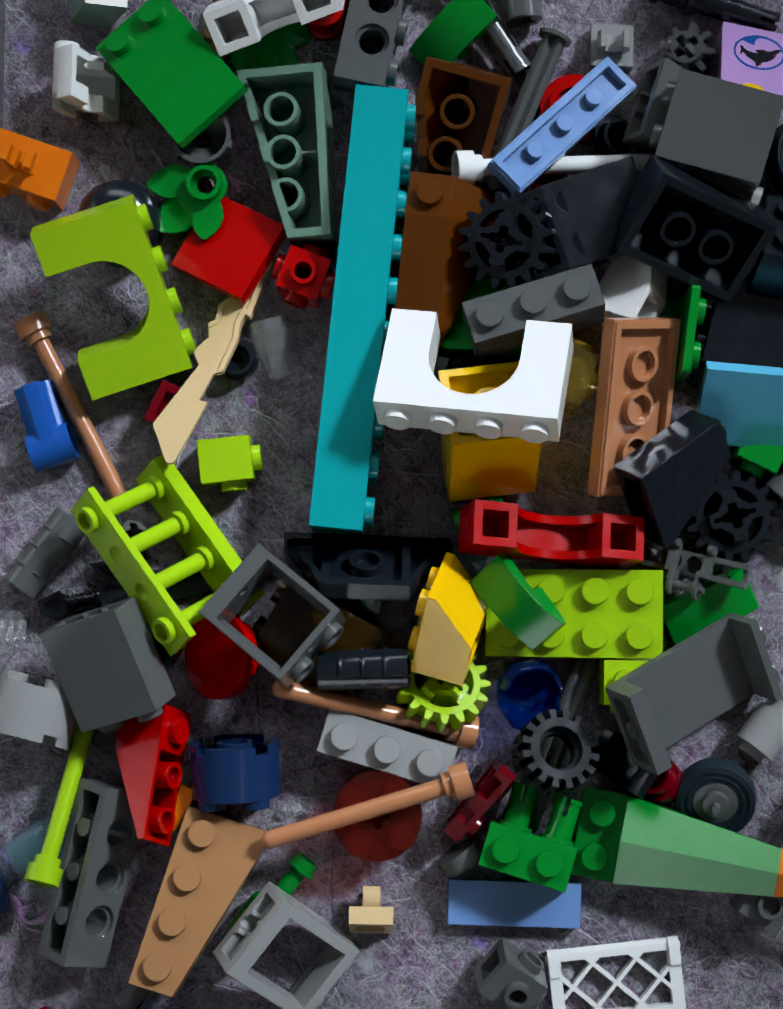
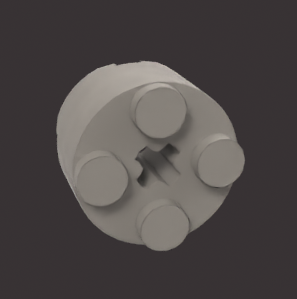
M3 668L0 677V733L69 750L77 720L61 683L46 679L44 687L37 686L39 678Z

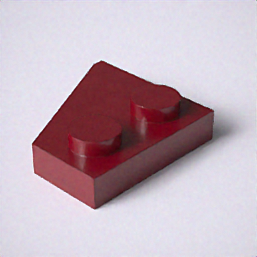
M496 758L473 786L475 797L461 801L442 825L443 831L457 843L464 835L470 839L484 822L485 817L482 815L494 802L498 804L504 798L517 776Z

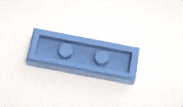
M448 878L447 924L580 929V882H569L564 893L527 880Z

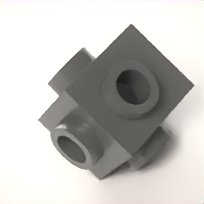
M503 937L497 941L474 967L478 993L484 996L489 1005L494 1009H534L541 1004L548 990L542 960L531 950L524 949L522 951Z

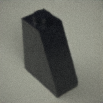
M690 410L613 466L631 516L645 517L644 539L666 549L670 547L731 458L726 440L727 432L720 420Z

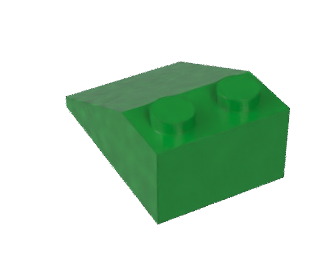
M148 0L95 47L182 149L248 91L244 84L170 0Z

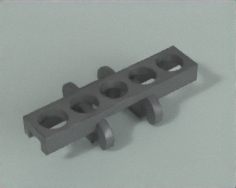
M677 538L672 544L674 547H668L667 549L655 543L644 541V561L637 564L669 572L667 579L664 580L667 594H673L676 589L691 593L692 600L697 601L701 594L705 593V588H703L705 581L747 590L753 566L718 558L716 546L709 545L707 548L709 556L682 550L683 542L680 538ZM651 549L661 551L659 562L647 559V554ZM680 556H681L682 561H681L680 566L678 567L679 560H680ZM698 557L702 562L701 570L696 571V573H690L687 568L688 562L692 558ZM715 564H720L723 567V572L719 577L713 575ZM732 568L743 570L744 577L741 581L729 579V572ZM679 574L694 578L693 584L678 581Z

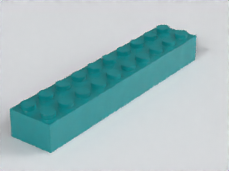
M360 84L355 86L309 526L312 531L364 535L365 526L373 527L376 501L375 497H368L369 483L378 484L380 453H373L374 440L382 441L384 425L378 424L373 398L389 321H386L387 312H392V308L395 309L398 278L391 277L392 269L399 270L403 234L395 233L396 227L404 228L407 191H401L400 185L409 186L412 148L405 147V143L413 144L416 121V105L408 104L409 89Z

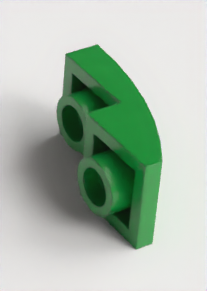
M452 0L416 39L409 52L423 67L427 56L460 63L469 54L467 49L487 32L499 18L484 0Z
M743 446L732 451L730 459L739 463L737 469L748 476L754 474L757 476V479L761 480L763 475L770 477L777 474L780 466L783 465V446Z
M508 554L497 555L470 581L475 591L499 620L532 650L541 647L566 624V621L542 587L532 589Z
M736 568L729 572V579L741 581L744 577V572L741 569ZM705 581L703 586L705 593L701 594L697 601L692 600L691 593L688 592L663 600V619L675 645L730 612L745 616L758 609L759 602L750 582L748 583L747 590Z

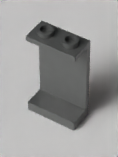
M730 612L605 687L634 765L655 775H660L672 767L666 751L671 745L753 694L773 701L783 698L777 681L779 678L778 671L770 660L765 645L766 636L757 620Z

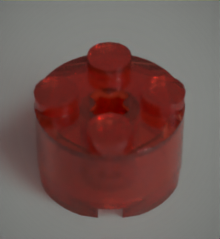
M366 768L356 772L342 785L336 796L333 811L413 787V785L406 778L395 774ZM421 804L391 812L390 815L383 817V823L375 824L373 818L335 829V833L341 844L354 856L368 861L393 859L404 853L414 844L422 823Z

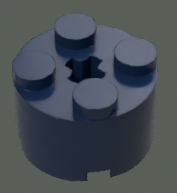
M236 733L215 735L214 744L203 746V738L196 739L190 743L192 798L198 801L200 811L214 812L224 810L225 804H243V809L264 810L270 808V799L281 794L278 737L272 736L269 743H264L263 734Z

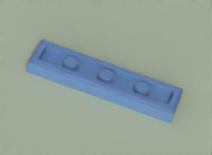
M607 56L488 163L487 168L512 194L514 191L522 194L635 91L637 85Z

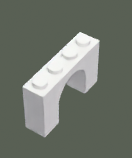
M392 308L373 398L378 424L386 425L396 430H405L411 427L430 429L439 434H451L453 432L472 433L487 439L503 436L522 438L530 443L559 442L573 354L572 324L526 320L520 361L511 378L494 390L480 394H465L445 387L434 376L441 338L437 312Z

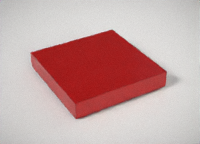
M224 197L221 201L224 218L220 229L209 239L203 240L192 227L171 262V266L176 271L246 304L285 239L286 232L282 223Z

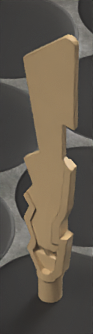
M273 261L270 262L246 304L229 297L218 305L216 319L208 323V338L196 348V351H193L198 362L197 368L153 422L164 459L168 465L176 463L208 403L201 401L213 377L225 373L239 343L244 323L247 319L252 320L264 292L263 284L265 278L273 266Z

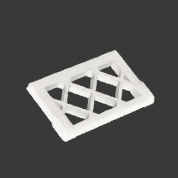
M677 935L664 938L546 950L545 961L548 967L552 1009H566L565 1001L573 991L592 1006L591 1009H604L601 1007L617 986L636 1002L633 1006L606 1009H686L680 941ZM666 951L667 963L658 973L640 958L643 953ZM629 955L631 957L616 977L596 963L602 957ZM586 960V965L572 982L562 975L561 962ZM636 961L655 976L640 997L621 983V980ZM592 967L612 981L596 1002L577 987ZM667 973H668L669 981L665 978V975H666ZM660 982H663L670 988L671 1001L651 1004L645 1002ZM563 983L568 986L565 991L563 988Z

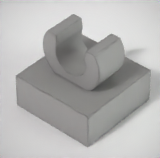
M591 24L589 34V71L608 56L623 72H631L633 68L634 25Z

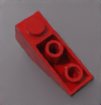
M164 704L162 706L164 712L151 720L141 723L138 722L136 717L126 720L127 723L118 728L115 750L137 838L162 846H170L171 834L176 821L175 809L178 790L183 778L182 765L186 742L190 734L189 722L191 714Z

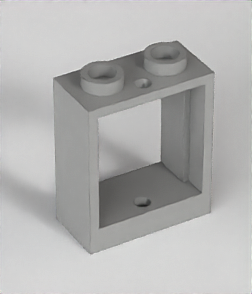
M268 881L219 943L213 954L226 974L282 1009H317L339 977L351 967L354 958L360 951L343 930ZM292 919L327 944L288 992L251 967L288 920Z

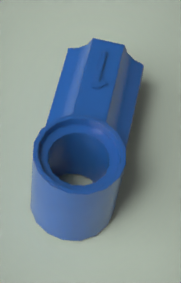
M49 379L35 381L15 390L14 394L28 434L25 436L26 448L36 472L38 473L80 459L75 437L69 424L64 421L52 382Z

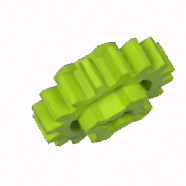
M475 652L465 679L467 685L464 683L463 686L411 672L410 688H397L401 689L396 698L397 704H409L405 716L407 718L413 717L416 714L421 716L420 727L425 728L430 721L436 722L437 731L441 733L447 723H450L455 731L461 729L465 720L472 724L479 711H482L487 703L488 698L485 695L491 686V682L483 680L487 671L486 665H474L478 654ZM410 653L411 667L413 663L414 653ZM415 682L420 686L419 691L415 685Z

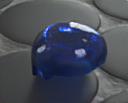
M527 660L510 665L499 678L496 687V700L505 719L514 729L520 730L541 712L544 714L549 709H556V714L561 711L559 700L563 687L559 677L547 663Z

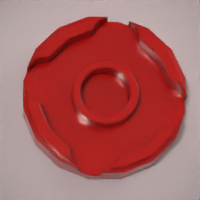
M236 615L229 624L257 646L255 634L250 625L244 624L239 619L241 616ZM205 618L193 627L196 635L186 644L185 664L188 677L196 691L208 699H233L243 694L248 688L245 684L248 682L249 676L255 675L258 664L213 627Z

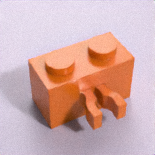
M0 128V197L8 199L9 193L25 198L23 203L36 210L48 212L49 208L52 207L63 211L80 165L73 152Z

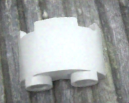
M67 40L56 41L54 43L52 108L62 115L75 119L77 110L98 114L99 122L119 121L120 76L109 64L104 62L102 57L90 55V53L81 49L78 43Z

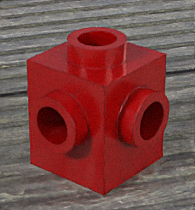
M303 243L302 248L291 244L287 256L280 253L273 268L272 278L277 280L275 286L278 294L283 296V302L306 310L307 305L319 309L322 299L330 298L334 289L335 274L333 273L332 259L326 258L327 252L312 244ZM299 266L312 271L311 275L306 279H300L295 274Z

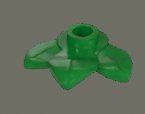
M300 22L276 29L263 36L261 41L231 52L232 68L236 73V70L296 65V56L293 48L307 44L312 40V35L305 24L301 25Z
M171 164L155 172L146 182L150 190L165 199L161 207L160 232L180 234L193 227L200 238L207 240L220 229L224 218L221 201L227 193L228 182L223 171L216 165H196L190 169L180 164ZM203 180H213L214 187L210 192H200L199 187Z

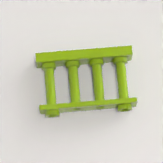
M162 454L153 458L135 481L139 486L107 501L102 499L93 486L83 493L70 512L75 518L78 528L87 535L128 596L136 597L144 619L150 626L155 639L164 646L171 657L178 653L196 635L192 625L204 619L199 611L241 564L242 560L175 465H168ZM150 501L163 519V522L130 538L115 516ZM174 536L189 557L155 574L141 555V552ZM200 572L214 593L180 611L166 589ZM261 587L237 615H245L266 595Z

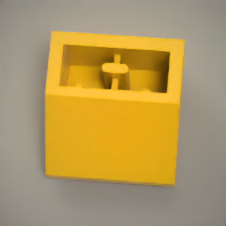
M446 552L440 568L432 566L426 588L422 589L416 606L415 615L419 616L418 625L413 627L408 643V651L414 653L411 672L463 686L481 638L488 606L470 584L472 578L455 554Z

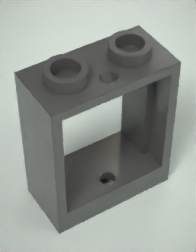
M259 543L199 611L213 627L287 689L293 682L298 684L308 676L315 665V662L312 661L313 658L323 647L328 649L337 642L344 631L342 624L346 621L338 607ZM271 574L275 575L325 617L283 667L279 666L229 624Z

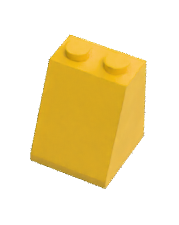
M519 361L438 371V381L456 392L465 394L485 393L507 382L516 371ZM462 432L441 434L442 464L449 502L535 492L541 443H530L522 438L503 436L487 439L477 434Z

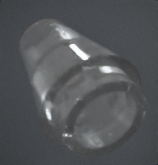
M283 315L249 323L252 334H249L248 337L265 373H267L268 380L272 381L294 375L292 370L290 325H285Z

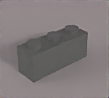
M591 263L462 302L464 323L477 361L522 347L526 320L572 324L574 332L603 323L606 304Z

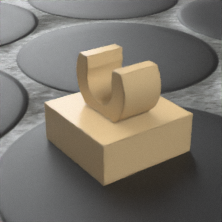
M363 886L362 906H349V933L393 934L394 907H380V886Z

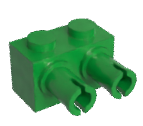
M513 781L503 819H498L497 823L491 821L478 865L565 893L578 852V848L574 847L575 843L571 842L583 803L571 799L567 815L563 817L567 797L555 796L546 832H541L540 836L531 834L532 829H529L528 826L539 793L533 791L535 787L528 785L524 801L520 803L525 785Z

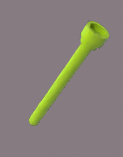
M77 725L41 853L35 854L34 861H29L23 880L28 883L59 889L64 870L60 868L62 860L58 859L94 730L82 733L79 725Z

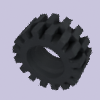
M549 709L544 714L541 712L519 730L521 732L515 736L513 744H516L517 747L511 751L512 759L518 758L519 762L513 767L516 774L521 771L525 773L526 777L521 781L526 786L530 783L536 785L533 790L534 792L541 794L547 790L548 796H557L561 792L564 795L586 782V779L595 772L596 768L593 765L599 762L600 754L593 753V751L599 747L598 739L590 740L589 735L594 730L590 725L583 729L580 724L584 718L578 714L571 719L569 718V710L563 709L556 714V709ZM557 737L567 745L570 751V761L567 767L561 769L553 768L544 761L540 752L541 743L544 738Z

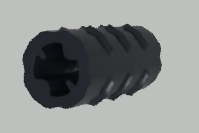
M386 646L383 649H365L363 647L361 650H343L340 648L338 651H319L316 662L319 691H341L343 693L345 690H363L366 692L369 689H385L388 691L389 689L410 688V652L408 648L388 649Z

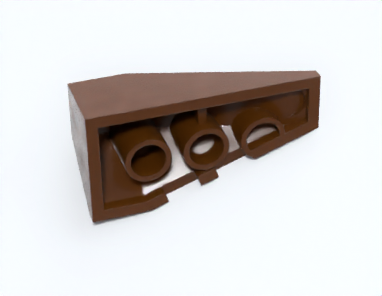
M429 56L426 57L415 98L420 172L452 175L451 162L454 151L473 150L475 155L481 154L483 159H490L513 78L468 65ZM483 180L475 181L474 186L481 189Z
M411 171L395 309L437 312L441 335L439 352L457 316V311L467 290L470 289L478 268L473 270L467 269L464 266L465 262L471 258L470 253L459 251L460 245L468 243V236L461 234L459 230L461 227H471L473 223L466 215L468 210L479 214L482 211L479 200L485 198L494 204L495 196L456 176ZM496 216L489 221L486 227L495 223ZM481 243L482 251L485 256V254L488 253V250L486 249L485 245Z

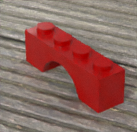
M475 499L459 510L458 553L494 557L508 554L510 558L626 569L644 561L645 517L610 513L585 516L544 515L526 511L516 503Z

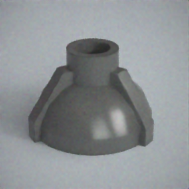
M223 113L183 149L170 135L174 148L172 153L176 159H183L194 165L214 163L226 151H231L234 145L233 140H231L230 125ZM208 137L211 139V143L206 148H199L196 146L199 138Z

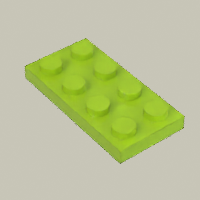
M519 569L532 589L542 587L566 621V624L536 650H532L513 634L489 607L486 613V657L651 660L663 653L664 572L663 570Z

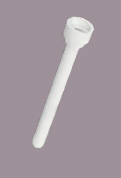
M473 150L454 151L451 162L452 176H456L474 185L475 181H482L483 176H494L487 168L488 163L493 158L483 159L481 154L475 155ZM651 154L563 156L544 174L581 173L629 156H633L638 171H642Z

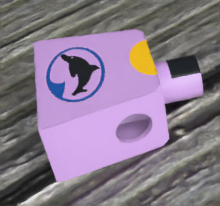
M723 22L715 37L714 50L718 53V57L714 58V77L783 96V34Z

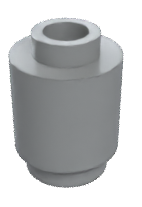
M768 699L766 703L760 702L736 735L742 741L738 748L759 764L764 758L773 762L783 749V702L780 700L773 701Z

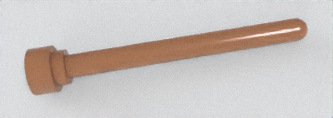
M37 311L14 323L13 327L20 341L26 342L29 348L34 347L111 499L126 492L127 490L49 340L52 337L50 332L52 325L45 311Z
M278 680L272 685V692L278 698L444 735L445 740L462 749L471 750L476 743L480 724L478 716L472 724L465 720L458 731H455L451 724L447 723L441 733L437 731L436 722L430 721L425 728L420 727L422 717L418 714L407 718L405 716L407 708L333 691H319L316 687L294 682L288 689Z
M464 761L448 766L447 772L440 773V779L266 831L262 835L261 842L264 847L272 849L443 796H447L448 800L457 797L458 801L475 797L466 763Z

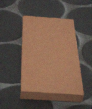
M671 317L604 318L587 494L595 497L624 495L613 466L670 425L681 319Z

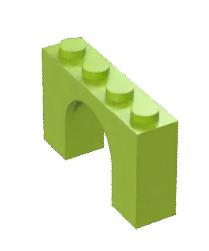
M134 194L34 226L30 233L45 277L89 263L107 261L120 264L131 270L141 280L146 289L149 300L147 310L140 323L134 329L122 336L78 350L77 362L92 401L192 368L190 354L196 351V345L189 327L181 330L176 314L183 312L175 287L167 289L162 273L169 270L161 246L152 248L147 231L154 229L149 211L145 203L137 205Z

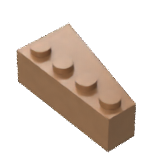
M187 807L128 981L129 984L175 998L209 940L227 914L233 901L267 849L261 842L262 835L266 832L265 830L200 811L193 807Z

